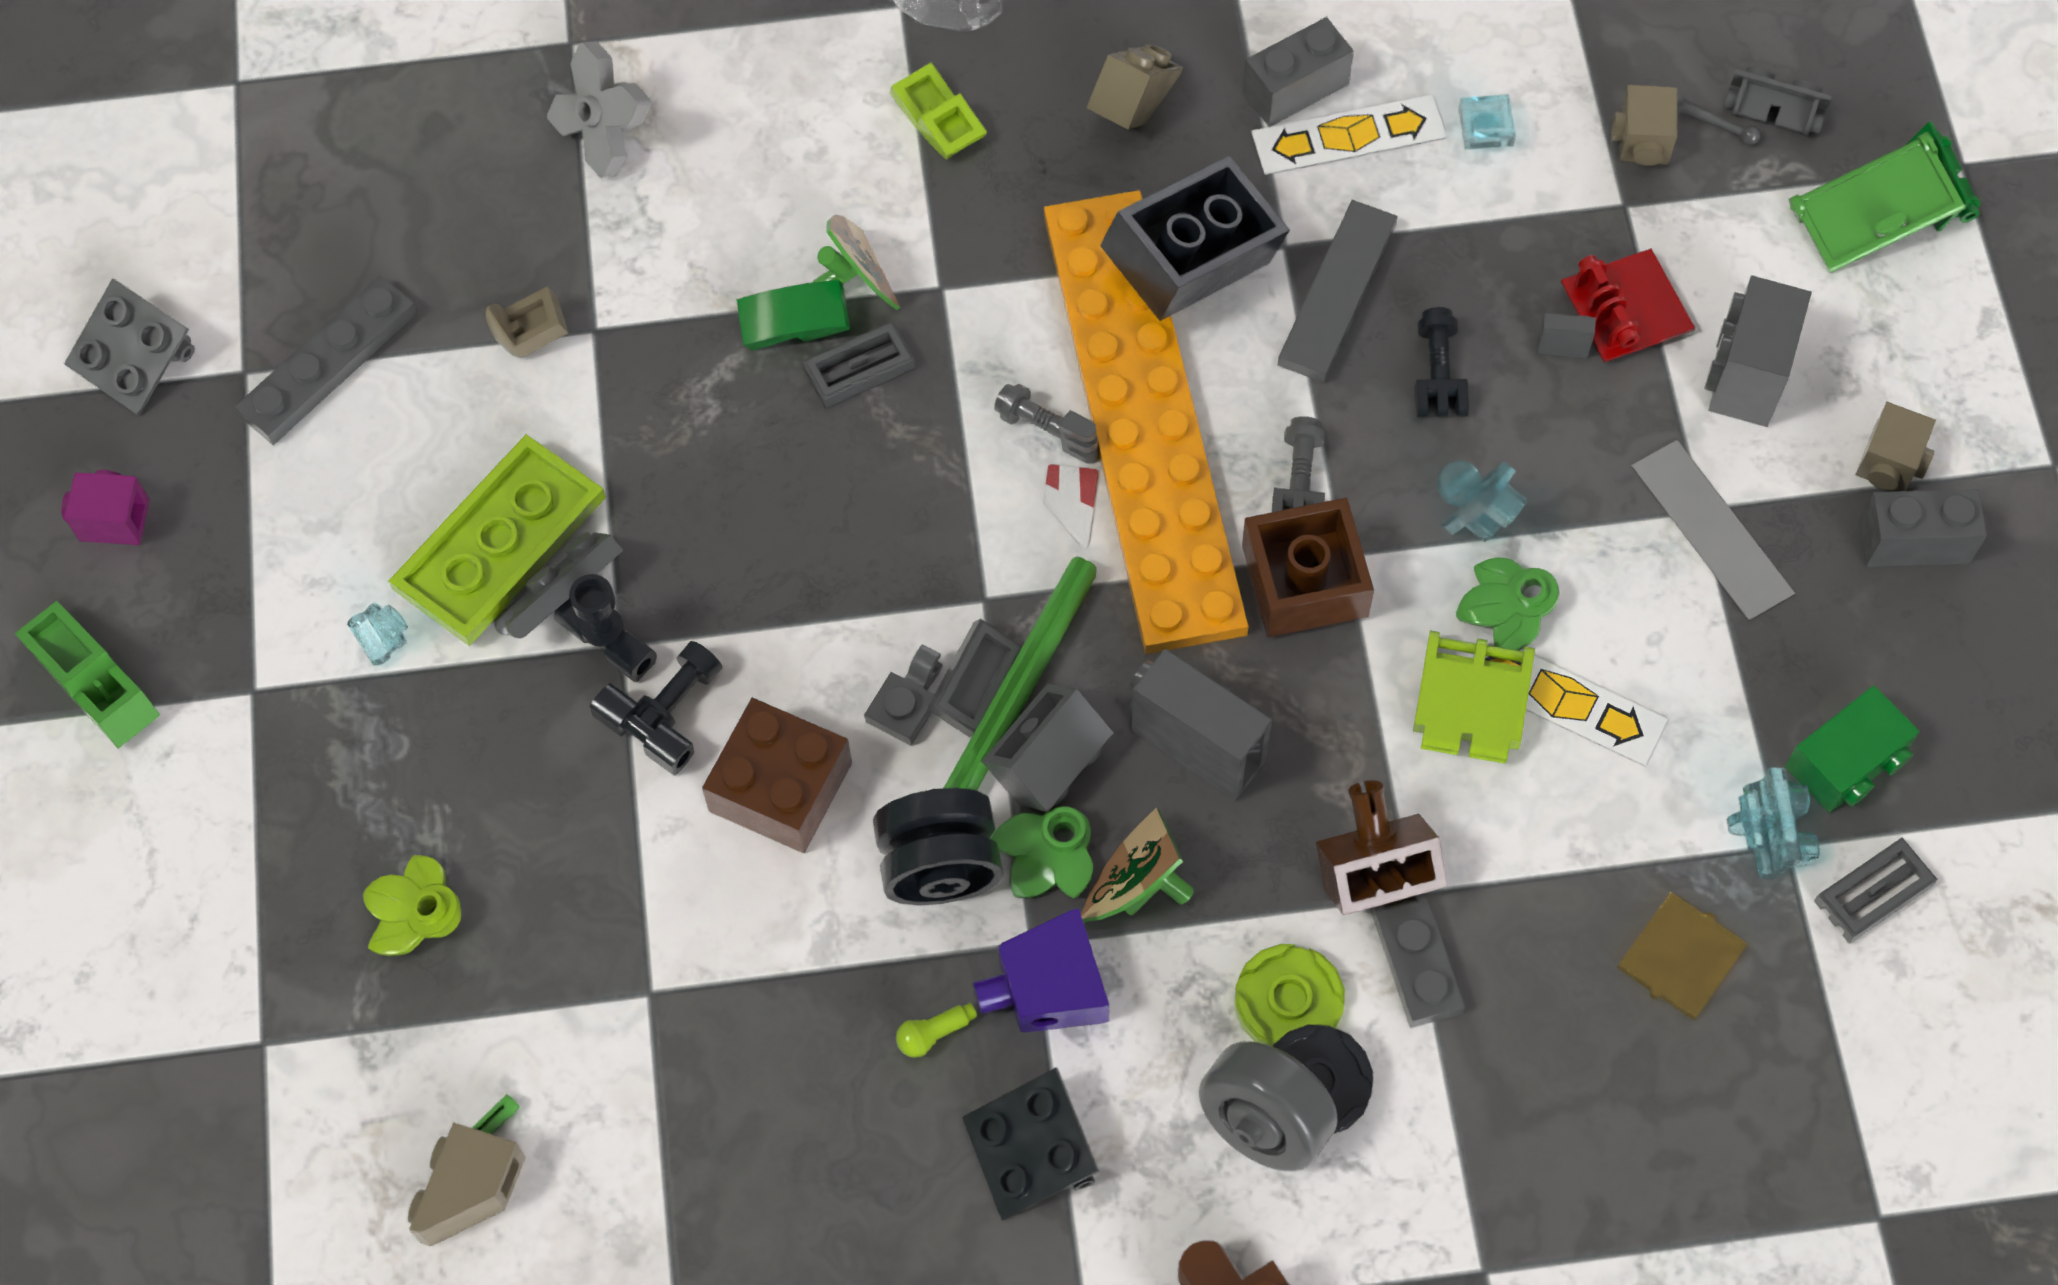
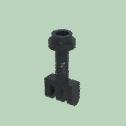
M1433 307L1426 309L1422 312V319L1418 321V334L1429 340L1431 379L1416 380V417L1428 416V398H1435L1437 417L1448 416V398H1456L1455 409L1457 417L1468 416L1469 414L1468 379H1451L1449 337L1457 334L1458 321L1452 315V310L1449 308Z

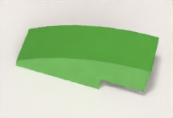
M55 601L14 633L117 749L160 716L141 689L116 665L109 654L58 601Z

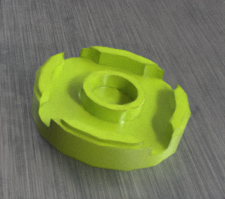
M1278 944L1259 951L1245 963L1235 986L1234 1009L1241 1028L1254 1042L1273 1046L1288 1031L1308 1024L1331 1026L1337 1029L1344 1013L1345 988L1338 970L1323 954L1311 948L1306 950L1301 947H1295V944Z

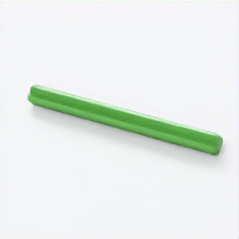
M1078 556L1071 559L943 788L978 790L988 772V769L981 761L1017 720L1096 577L1097 567L1092 562Z

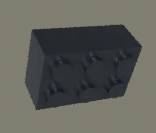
M1229 155L1119 210L1100 247L1158 320L1162 321L1270 264L1290 229Z

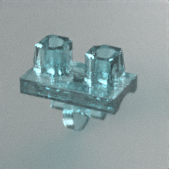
M1457 460L1450 462L1440 471L1437 477V488L1439 494L1447 503L1460 508L1448 516L1441 526L1452 535L1466 526L1486 542L1501 526L1505 528L1510 525L1528 502L1524 496L1508 484V481L1516 471L1503 461L1485 476L1481 477L1478 469L1467 461Z
M1770 768L1766 771L1764 778L1743 787L1744 795L1738 798L1741 811L1730 815L1726 819L1727 827L1730 834L1745 836L1748 850H1754L1759 879H1775L1788 869L1805 867L1819 858L1820 849L1817 836L1812 832L1797 831L1795 819L1808 812L1810 806L1807 785L1789 782L1785 768Z

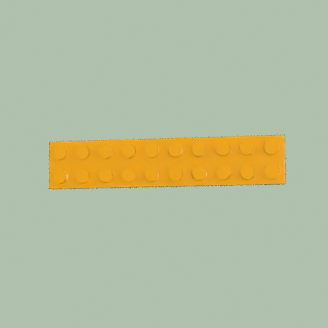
M1140 190L1045 206L1044 220L1090 419L1096 426L1100 462L1146 655L1162 652L1164 649L1173 650L1248 636L1249 627L1172 317L1169 316L1159 321L1100 247L1117 212L1142 199Z

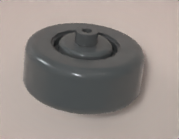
M1252 1041L1237 1042L1230 1045L1217 1058L1200 1083V1104L1212 1127L1238 1152L1268 1168L1280 1171H1298L1308 1167L1314 1162L1336 1130L1337 1111L1325 1086L1301 1062L1273 1046Z

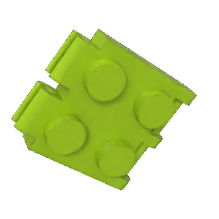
M1430 630L1413 732L1423 733L1421 749L1458 755L1460 742L1465 740L1471 742L1469 758L1506 764L1509 748L1519 750L1535 648L1524 647V651L1488 646V640L1478 638L1476 643L1441 638L1440 632ZM1438 648L1472 653L1474 658L1440 653L1437 650ZM1485 656L1519 661L1521 666L1487 661Z

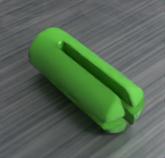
M506 1094L472 1128L492 1135L520 1107Z

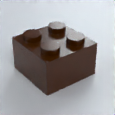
M1347 497L1245 518L1242 549L1267 638L1369 617L1374 587Z
M751 697L702 787L709 812L805 854L852 765L848 738Z

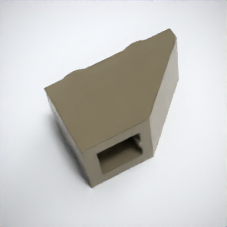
M1145 44L1144 47L1128 48L1125 51L1108 54L1087 109L1126 129L1145 125L1180 77L1184 67L1170 61L1172 54L1167 50L1152 44Z
M453 1122L447 1138L440 1137L433 1149L430 1159V1168L433 1169L426 1189L418 1190L409 1208L408 1222L411 1223L409 1230L422 1244L433 1246L504 1211L526 1159L518 1144Z

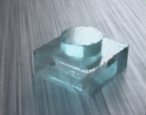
M1509 94L1460 98L1458 110L1465 150L1514 145L1516 133Z

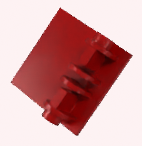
M1652 248L1607 264L1603 260H1598L1595 255L1587 256L1578 263L1580 269L1578 274L1561 279V284L1579 316L1596 318L1595 335L1592 342L1603 363L1695 331L1694 324Z

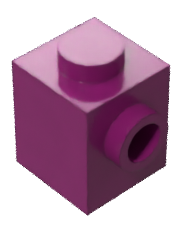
M97 470L94 474L75 472L71 491H66L63 496L61 512L63 520L67 522L80 542L140 545L150 499L136 476H125L111 470Z

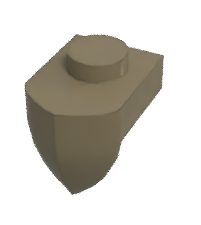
M548 286L505 309L497 303H491L486 309V321L492 336L507 352L515 357H525L568 334L558 297Z

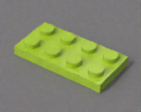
M525 434L388 582L393 591L470 647L526 586L527 581L550 560L606 499L604 489Z

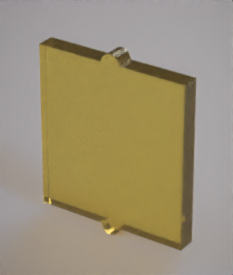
M1670 892L1617 968L1650 990V997L1652 999L1661 998L1692 1020H1695L1741 955L1747 943L1716 923L1712 913L1704 915Z

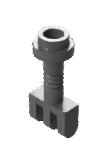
M1007 384L1001 389L994 405L995 411L1000 413L1001 420L1009 424H1015L1021 418L1061 439L1063 452L1084 463H1093L1098 460L1099 447L1094 422L1072 410H1069L1064 418L1055 415L1050 410L1030 401L1031 391L1022 384L1015 386Z
M1307 416L1292 418L1290 426L1286 427L1284 432V441L1288 445L1293 446L1289 489L1274 488L1271 512L1283 510L1282 507L1296 508L1325 502L1324 492L1310 491L1314 448L1324 445L1325 431L1321 428V421L1316 418Z

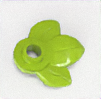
M413 855L405 868L404 876L393 874L381 876L367 886L363 892L365 906L374 917L381 920L368 944V948L379 955L399 956L407 954L415 949L424 938H441L449 935L456 929L461 920L460 901L456 893L446 886L444 868L435 859L428 856ZM435 905H437L436 908H435V910H434L431 914L428 915V913L430 912V910H431Z

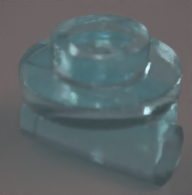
M372 603L363 613L354 615L347 622L349 629L374 666L388 661L391 653L407 643L403 633L408 629L407 623L399 612L389 604L382 608L377 603Z

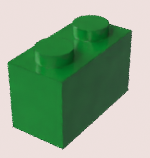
M1873 685L1799 743L1784 767L1830 814L1844 802L1850 807L1860 802L1875 787L1871 780L1883 770L1889 776L1900 770L1913 757L1914 754L1909 750V747L1920 731Z

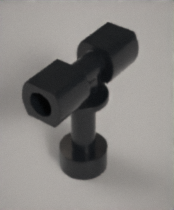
M596 574L580 577L571 586L570 598L555 610V621L583 643L603 647L605 649V660L630 680L638 682L655 664L657 653L627 629L623 630L622 618L614 609L615 596L612 586L606 578Z
M690 641L676 657L681 669L655 699L643 695L636 702L609 683L597 694L589 706L594 718L620 737L626 732L633 735L644 744L645 755L674 776L689 762L694 754V747L691 741L672 728L676 721L670 713L697 681L709 685L723 668L713 653L695 641Z

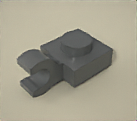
M922 644L911 661L905 679L890 672L864 714L866 723L912 746L932 713L927 710V707L934 694L927 690L943 667V664L938 662L941 653Z

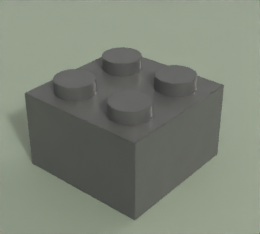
M1751 275L1744 294L1734 292L1727 317L1724 318L1716 343L1718 349L1715 360L1711 363L1704 386L1705 390L1713 392L1708 411L1768 427L1790 376L1812 291Z

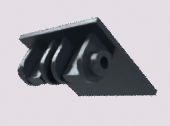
M1056 1067L962 1117L1002 1220H1006L1072 1185L1074 1190H1081L1095 1183L1093 1175L1099 1172L1098 1166L1059 1069Z

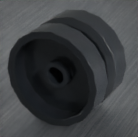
M940 788L912 793L889 802L877 810L872 819L876 845L880 853L886 855L880 864L883 890L888 899L899 904L920 906L964 900L981 894L997 885L1004 875L996 841L990 839L995 831L991 802L987 795L977 790Z

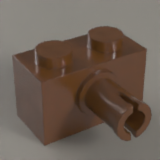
M1364 781L1365 793H1362L1359 783L1352 785L1348 789L1353 805L1357 826L1356 831L1316 841L1324 889L1343 916L1448 887L1439 836L1419 813L1389 821L1384 798V785L1380 781Z

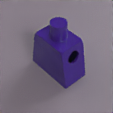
M1079 908L1070 910L1002 942L998 946V959L1002 974L972 982L981 1015L1012 1006L1020 1032H1036L1109 1022L1110 1004Z

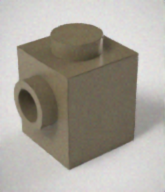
M1627 85L1620 112H1614L1611 139L1612 141L1620 142L1619 161L1636 162L1643 166L1669 164L1677 139V88Z
M1886 401L1874 425L1855 475L1868 480L1872 485L1880 489L1898 492L1906 491L1914 476L1920 479L1924 478L1935 450L1927 448L1926 445L1936 419Z

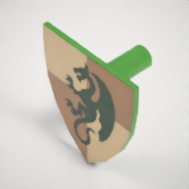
M832 216L827 221L826 233L841 254L831 246L822 247L817 254V260L828 271L812 282L839 280L845 284L859 275L887 304L896 310L900 309L901 307L864 231L844 216Z
M1155 808L1130 833L1101 871L1082 910L1081 917L1083 922L1102 920L1123 910L1133 916L1159 889L1180 905L1186 903L1191 898L1194 891L1193 887L1173 872L1183 860L1158 808Z

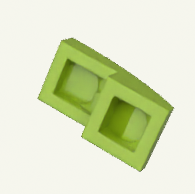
M932 63L891 85L890 94L901 110L928 143L945 159L986 136L987 131L962 95L959 93L954 96Z

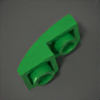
M839 280L787 286L736 299L743 346L751 351L796 337L807 343L850 329L843 283Z

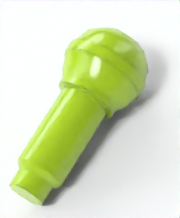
M971 1003L964 1006L957 1005L928 1020H907L903 1022L896 1032L898 1048L909 1057L916 1058L926 1055L932 1045L936 1044V1040L967 1026L969 1021L977 1018L975 1008Z

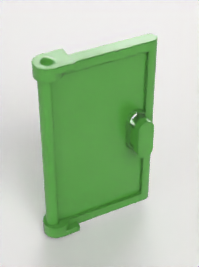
M1928 132L1917 136V140L1801 196L1797 194L1788 199L1790 209L1794 212L1798 222H1803L1830 273L1965 209L1961 197L1938 158V149ZM1875 232L1881 235L1884 234V236L1880 237Z

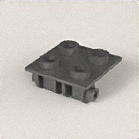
M112 278L64 365L135 414L140 415L170 362L178 360L182 362L188 361L193 356L195 347L191 344V338L186 335L189 330L187 327Z

